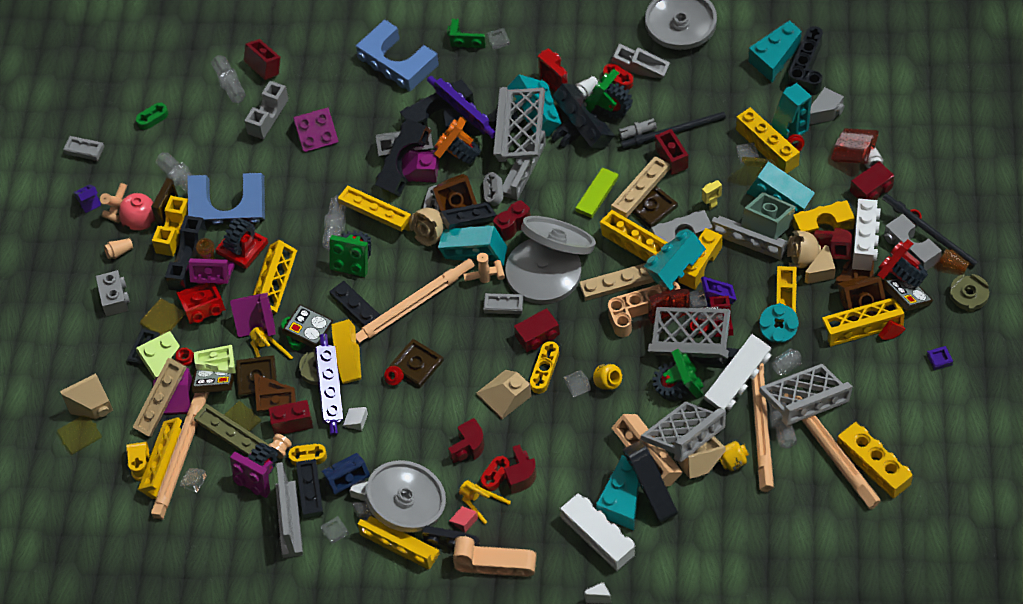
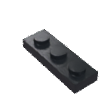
M488 202L440 212L442 221L447 229L493 221L497 216Z
M342 281L329 291L330 296L363 327L380 316L345 281Z
M316 459L296 462L303 517L324 515Z

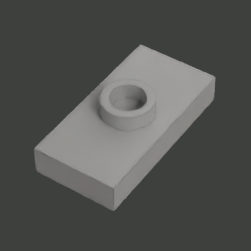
M70 136L63 151L64 154L98 161L104 149V144Z
M485 293L484 313L522 314L524 297L522 294Z

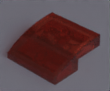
M844 128L836 142L831 159L835 162L867 164L870 150L875 149L879 131Z
M668 290L648 297V318L651 323H655L657 307L690 308L689 290ZM662 312L661 319L667 316H670L671 318V315L669 313ZM682 313L678 318L686 315V313Z

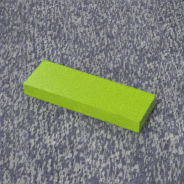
M602 167L576 206V212L593 218L618 180L619 174Z

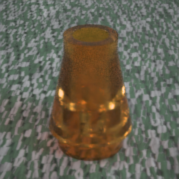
M208 238L200 239L196 245L199 255L203 259H214V242Z
M947 248L939 261L943 266L962 271L963 273L969 265V262L951 249L950 251Z

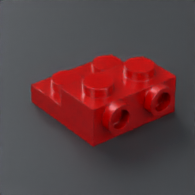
M549 48L543 50L538 55L539 78L547 82L548 86L556 92L562 83L568 84V73L564 67H561V58L556 52Z
M214 283L198 284L177 292L190 324L194 322L200 323L204 318L212 315L217 316L226 310Z

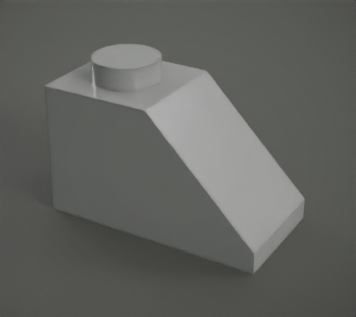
M824 88L811 105L809 125L834 120L844 110V96Z

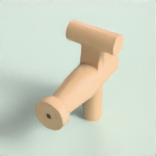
M120 183L116 196H110L107 193L100 196V202L110 206L109 211L104 210L102 212V217L120 223L117 212L127 188L126 184Z
M486 253L477 255L478 271L463 274L465 281L479 278L482 283H488L491 280V275H497L498 280L505 278L501 261L496 260L494 261V267H489L488 255Z

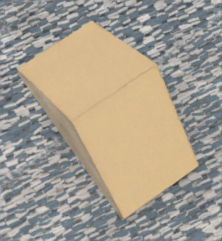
M825 245L806 270L805 283L807 284L834 279L835 265L829 246Z

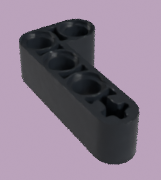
M817 26L808 28L789 70V87L797 83L810 95H817L822 89V74L811 70L822 46L823 31Z
M640 440L622 449L659 523L677 515L678 511L646 445Z

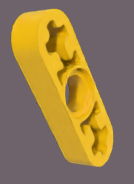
M546 342L541 347L530 378L531 390L534 393H544L548 388L559 357V347L555 342ZM553 349V351L550 353V359L547 358V351ZM542 364H548L550 366V368L547 371H542L539 369V367ZM540 377H542V384L536 386V384H538Z

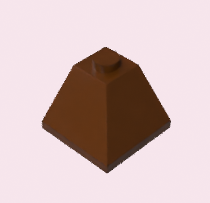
M464 174L447 179L432 188L440 212L477 204L468 176Z
M881 277L855 278L837 284L845 311L886 300ZM871 310L867 311L866 315L874 316L878 312ZM856 316L848 317L850 321H857L859 319Z

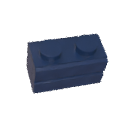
M358 453L322 470L326 483L334 494L370 477L367 466Z

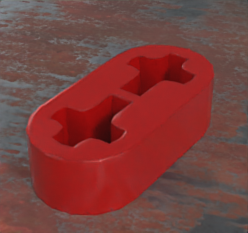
M607 64L603 68V76L613 69L619 72L613 82L614 85L616 83L619 84V87L623 85L624 90H630L633 87V76L626 70L615 64Z
M498 456L492 460L481 476L483 489L491 492L500 486L505 479L504 468L510 467L509 460L506 457ZM503 463L504 467H500L498 470L497 465H502ZM493 477L494 483L490 482L487 484L486 480L490 481Z

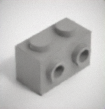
M118 270L97 275L96 280L105 315L110 316L128 311L127 303H130L128 292H124L123 289L127 287L124 276L120 277Z

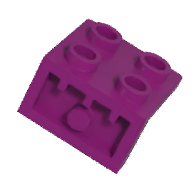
M328 107L293 117L304 152L338 143Z
M190 259V282H197L198 284H228L235 264L234 262H228V260Z
M268 292L230 301L238 337L250 335V332L256 327H262L263 331H267L268 336L276 335Z

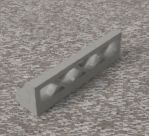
M545 131L541 132L540 155L546 146ZM531 142L525 150L527 152L535 151V144ZM539 157L516 159L503 184V196L518 200Z
M722 216L714 217L712 220L713 231L721 234L723 239L779 260L782 259L787 250L788 241L769 238L741 227L740 223Z

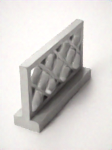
M507 87L500 88L493 153L499 162H506V159L539 157L545 98L544 88L508 90ZM539 94V99L535 103L529 100L532 95ZM514 95L524 97L517 104L513 102ZM528 101L531 106L523 112L520 107ZM536 109L538 115L531 120L527 115ZM518 110L522 115L514 121L511 118L512 114ZM526 117L530 122L522 129L518 124ZM534 125L536 132L530 137L526 131ZM516 126L520 132L512 138L510 131ZM524 134L529 139L520 145L517 140ZM533 142L535 144V151L527 152L525 148ZM514 143L519 147L514 153H508L509 147Z
M657 307L652 344H649L648 351L656 356H673L671 352L679 349L683 354L686 353L688 357L728 358L729 350L726 349L731 310ZM662 312L671 315V318L665 324L661 321ZM682 313H686L690 318L681 324L677 318ZM700 314H705L707 319L699 325L695 318ZM718 314H724L723 322L717 326L713 319ZM675 321L679 328L671 334L667 327ZM693 321L698 328L689 335L685 328ZM711 322L715 329L707 335L703 328ZM665 330L669 337L664 342H658L659 334ZM683 331L687 338L682 342H678L675 337ZM701 331L705 338L700 343H696L693 337ZM717 332L722 335L721 344H714L711 340Z
M823 364L761 386L759 392L783 415L782 422L787 426L849 402L853 386L849 382L843 384ZM821 371L826 377L817 376L814 374ZM803 378L811 381L810 383H807L798 380ZM812 382H822L824 386L812 384ZM786 384L795 386V389L783 386ZM831 384L835 385L836 387L830 388L826 387V385ZM797 387L807 388L809 391L797 390ZM811 390H816V391H821V392L818 393V394H815V393H811ZM769 391H777L779 395L771 394ZM781 393L791 394L793 398L781 396ZM795 395L805 397V399H795ZM780 402L789 403V405L784 407Z
M685 401L643 433L641 441L675 453L674 460L682 462L725 428L726 410L718 408L713 412Z
M283 462L277 463L278 483L275 485L283 558L302 556L303 547L296 482H288Z

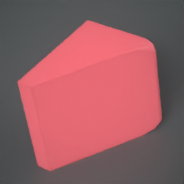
M462 506L449 522L466 533L478 519L477 512Z

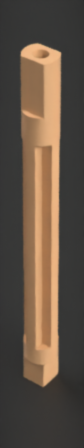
M469 258L454 269H449L362 327V330L356 333L357 344H360L367 338H372L457 281L460 276L475 266L473 261Z
M761 363L758 367L759 373L752 380L759 486L761 491L768 492L774 488L767 404L766 398L759 392V388L765 385L764 364Z
M209 392L195 393L151 512L154 518L163 519L198 425L194 421V417L205 405Z
M784 394L785 397L793 398L791 394ZM795 395V399H803L802 397ZM816 415L803 419V423L868 508H875L881 502L880 498Z

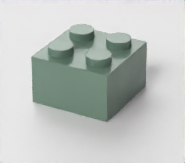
M762 192L744 208L741 227L776 240L792 225L796 206Z

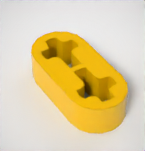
M321 444L295 446L290 449L288 454L290 462L295 466L296 462L316 459L317 464H321L327 459L326 449ZM320 451L319 456L316 457V452ZM297 453H300L299 459L295 458Z

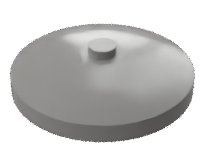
M653 0L646 11V29L651 38L662 46L679 50L691 49L705 43L713 35L717 24V13L710 0Z
M528 216L523 219L521 230L529 238L554 251L571 254H589L593 252L596 244L595 239L584 230L557 219Z
M529 239L519 244L510 253L505 267L507 283L515 294H522L523 300L535 304L558 302L568 297L578 286L581 279L580 258L578 254L554 251L533 239Z
M391 461L379 466L369 477L365 489L366 502L372 514L384 525L402 532H419L424 530V526H433L440 519L445 508L446 495L440 480L427 468L410 461Z

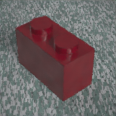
M260 39L245 44L244 62L263 79L279 75L281 57Z
M669 129L655 135V149L661 159L670 164L669 171L671 175L688 169L689 155L673 130Z
M879 161L851 180L850 192L857 199L877 200L881 194L893 188L895 175Z
M547 308L514 325L515 337L526 352L535 350L545 342L552 341L560 335L559 324Z
M308 400L269 407L274 435L313 428Z

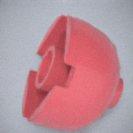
M133 193L125 197L119 206V219L124 226H129L131 230L149 228L151 223L155 221L151 208L153 200L142 193Z

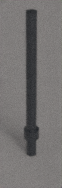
M723 111L646 135L639 134L632 139L622 141L621 147L624 149L634 145L641 146L644 145V142L654 140L655 135L672 129L674 133L725 119L726 115Z
M887 193L884 195L882 200L892 206L895 212L904 214L910 221L973 268L976 266L977 260L908 210L904 203L896 201Z

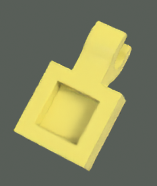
M716 180L702 188V200L705 204L709 203L710 209L718 206L717 198L722 196V184Z

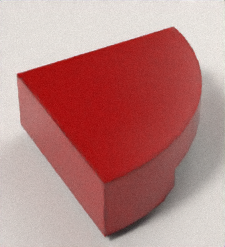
M889 320L878 335L884 340L893 339L906 329L903 325Z

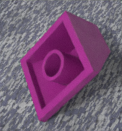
M410 150L406 153L402 160V172L408 181L437 182L440 158L434 154L436 150Z
M186 368L163 415L188 413L192 402L193 384L189 368Z

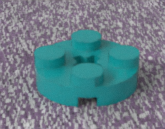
M782 303L766 308L761 314L759 322L762 335L773 343H786L796 335L799 325L795 311ZM776 319L784 321L782 323L783 328L779 326L777 328L774 327Z

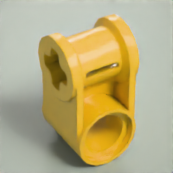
M147 441L126 445L128 466L132 477L137 481L142 480L150 458Z

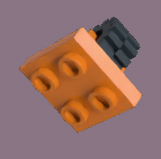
M461 116L457 121L454 119L448 126L446 134L443 133L434 146L437 148L434 154L440 158L445 151H448L458 159L461 158L463 162L466 161V163L471 164L480 154L481 149L462 130L466 120Z

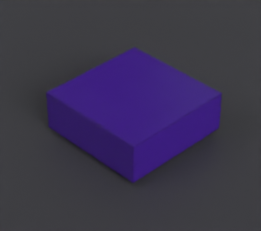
M946 346L927 351V357L934 371L953 365V360Z

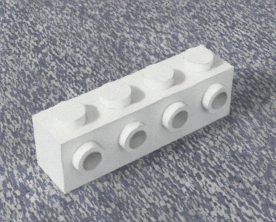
M858 199L852 269L871 271L873 261H877L878 249H874V247H878L879 236L875 235V233H879L880 222H876V220L880 219V208H877V200Z
M752 334L705 394L704 400L716 409L721 408L730 411L736 403L735 397L745 392L748 387L746 385L750 378L754 380L760 371L758 367L761 363L765 365L772 356L770 354L771 347Z
M578 493L560 508L561 518L614 569L619 570L635 556L634 542L629 537L625 538L615 524H610L603 512L593 508L588 498H583Z

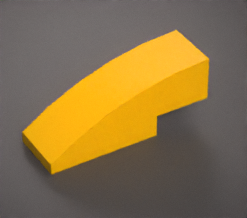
M777 266L776 304L782 303L789 306L796 313L797 267ZM776 319V322H784L783 320Z
M349 319L331 324L333 344L336 349L337 365L342 383L346 384L361 380L360 347L356 343L354 324Z

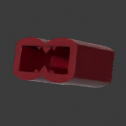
M519 200L510 205L507 211L499 213L494 218L493 226L504 242L513 238L517 231H521L523 219L531 216L530 208L522 200Z

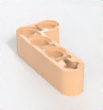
M673 282L674 288L671 291L658 284L610 299L608 302V316L615 334L619 337H627L632 331L631 318L654 312L657 307H671L678 304L680 301L679 284Z
M461 536L456 538L453 560L455 569L460 572L533 576L537 554L534 551L524 549L477 547L473 539Z

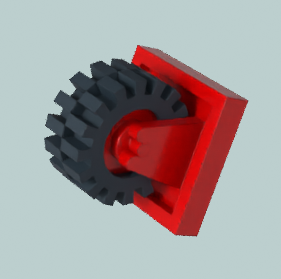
M237 218L233 221V224L229 225V229L226 230L227 234L224 235V239L215 250L220 256L247 269L268 244V239L254 232L256 229L253 224L242 218Z
M907 239L904 243L900 241L890 252L893 256H888L878 267L880 272L877 275L884 279L892 273L903 282L906 281L914 287H919L928 276V273L923 266L919 265L920 262L908 252L914 243Z

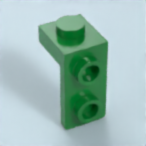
M452 19L451 26H448L447 36H450L452 47L486 48L485 34L460 33L459 19Z

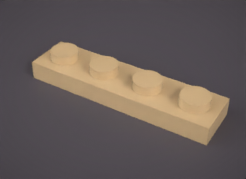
M655 156L611 205L612 210L627 218L670 170V164Z
M644 263L580 281L579 283L584 299L587 301L655 281L643 267L646 264Z
M172 358L167 359L133 428L152 437L187 368L186 366Z

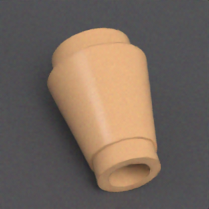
M130 238L110 241L104 245L108 259H116L133 249Z

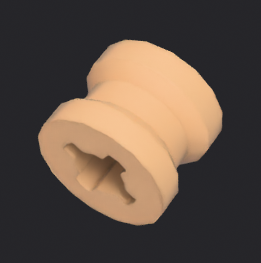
M275 434L273 442L269 443L268 446L277 450L278 458H284L286 449H289L292 443L285 436Z

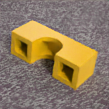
M170 196L164 210L166 215L164 227H157L152 243L157 254L174 256L180 242V229L185 215L188 216V199Z
M847 200L838 201L831 205L819 206L812 210L793 214L792 226L795 231H806L813 235L815 230H819L820 224H829L834 230L835 228L850 230L854 229L855 217Z
M707 228L704 229L699 237L706 250L692 266L688 265L683 270L685 275L682 278L678 277L679 283L695 290L701 282V277L704 276L708 261L713 262L722 249V235Z

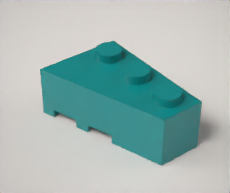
M789 20L749 47L748 62L773 83L775 76L784 68V64L788 59L790 60L801 45L802 31Z
M518 74L507 86L508 90L545 89L542 131H545V136L549 137L561 122L547 82ZM539 94L532 95L529 100L535 103L539 99ZM514 95L516 97V104L524 98L521 95ZM526 101L521 106L524 112L531 106V104L528 101ZM534 109L527 116L533 120L538 115V111ZM533 125L531 129L535 133L536 127Z
M797 83L783 91L771 126L786 140L793 134L803 135L809 130L812 96Z
M769 161L746 192L756 198L764 192L796 206L794 214L803 211L815 194V192Z
M487 225L483 227L444 229L438 249L445 259L466 261L469 258L477 259L478 254L486 253L488 261L500 260L502 266H504L508 247L496 228Z
M688 229L679 231L675 236L676 238L663 245L661 251L651 256L643 266L655 283L670 291L674 288L672 283L678 277L682 278L685 275L683 270L688 265L692 266L706 250L694 232Z
M623 455L596 506L597 511L603 512L607 520L634 531L640 482L633 468Z

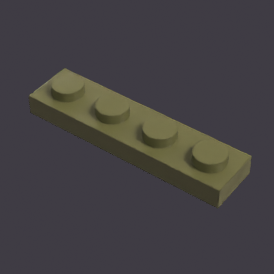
M205 404L194 417L196 423L247 456L252 453L251 450L255 449V446L259 445V443L269 445L208 404Z

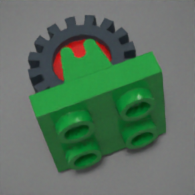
M615 69L609 74H604L600 82L593 88V93L585 101L587 104L586 109L590 113L598 105L600 106V111L604 110V115L609 114V118L613 116L614 119H617L618 117L622 118L631 108L633 99H631V94H627L629 90H624L623 85L619 87V84H613L619 74Z
M347 231V234L342 233V236L332 235L329 239L330 270L366 277L368 273V258L371 256L370 236L368 237V234H363L361 231L359 233L357 231H353V233Z
M679 349L672 351L671 353L676 365L673 362H670V366L665 363L664 368L661 366L658 368L660 372L655 371L656 377H653L655 390L662 398H666L668 401H671V398L673 401H676L677 396L680 399L683 398L681 394L684 393L686 395L688 393L686 389H689L696 399L704 396L702 392L704 386L701 379L695 374L697 368L694 362H690L686 353L683 354Z

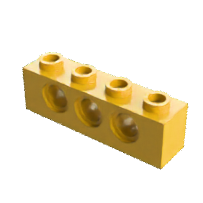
M751 107L736 117V130L772 164L785 173H789L799 166L800 152Z
M611 210L600 221L602 236L646 262L651 256L659 253L663 245L668 243L614 210Z
M854 422L838 435L837 444L843 452L893 499L911 485L913 475L910 469L900 464L893 453L886 451L879 440L872 438L865 427ZM886 471H892V472H894V473H893V474H889V473H887Z

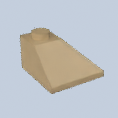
M505 370L480 389L476 395L503 419L531 397V386L518 372Z
M96 374L60 391L70 414L97 419L113 411Z
M712 437L685 460L679 462L681 470L689 478H698L701 475L708 474L726 451L725 446L715 437Z

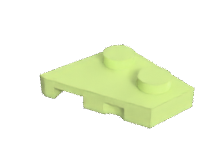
M169 331L137 347L136 352L153 378L156 379L167 359L175 356L180 346Z
M232 345L194 352L196 370L236 373Z

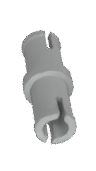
M654 118L641 123L635 122L632 126L619 129L621 139L624 140L657 130V125Z

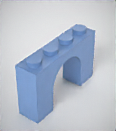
M384 20L356 45L357 56L361 61L370 64L374 70H379L388 79L397 82L400 87L411 91L439 65L437 53L424 45L407 60L391 61L387 59L384 54L399 40V33L396 26Z
M262 173L243 174L242 200L237 207L229 211H220L212 206L208 176H188V216L201 217L204 223L212 222L214 225H221L223 221H230L233 224V221L237 218H242L245 221L249 220V223H260V220H265L264 175Z

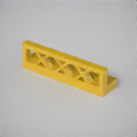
M348 185L338 197V203L399 231L403 229L410 231L409 219L411 214Z
M277 240L269 245L253 295L268 292V296H272L274 305H271V310L273 314L278 311L297 253L296 249L281 240ZM283 249L290 253L287 260H285L282 254ZM282 264L284 269L283 275H280L277 266ZM273 280L278 282L279 290L277 291L273 288Z
M894 298L822 317V322L828 332L830 347L880 333L889 320L904 326V312ZM893 304L896 310L888 311L884 308ZM867 311L878 312L874 316L866 315ZM850 316L859 317L857 321L847 320ZM837 321L840 322V325L831 328L829 322Z
M178 417L163 422L138 488L139 491L152 499H156L181 432L180 425L182 420Z
M371 515L367 521L360 519L358 522L360 535L430 570L440 554L438 549L402 531L384 525Z

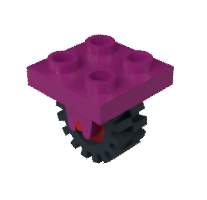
M259 443V445L255 446V449L251 450L252 453L247 457L234 452L230 460L235 483L245 486L254 494H260L266 498L270 493L268 476L273 471L272 469L276 465L274 463L278 459L276 458L278 456L277 450L264 443Z

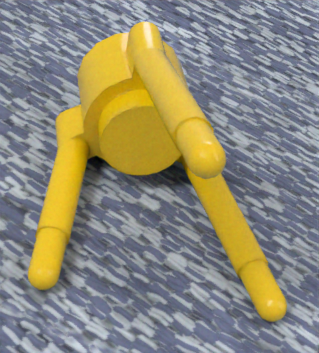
M256 327L250 332L249 336L252 339L250 344L254 349L256 357H261L258 346L263 347L266 345L270 347L268 342L270 341L285 356L293 359L292 355L271 336H268V333L263 331L262 327Z
M469 480L465 481L459 490V493L463 495L462 501L477 512V516L483 524H486L487 521L470 500L474 501L481 495L485 498L492 497L508 505L511 504L509 500L487 491Z

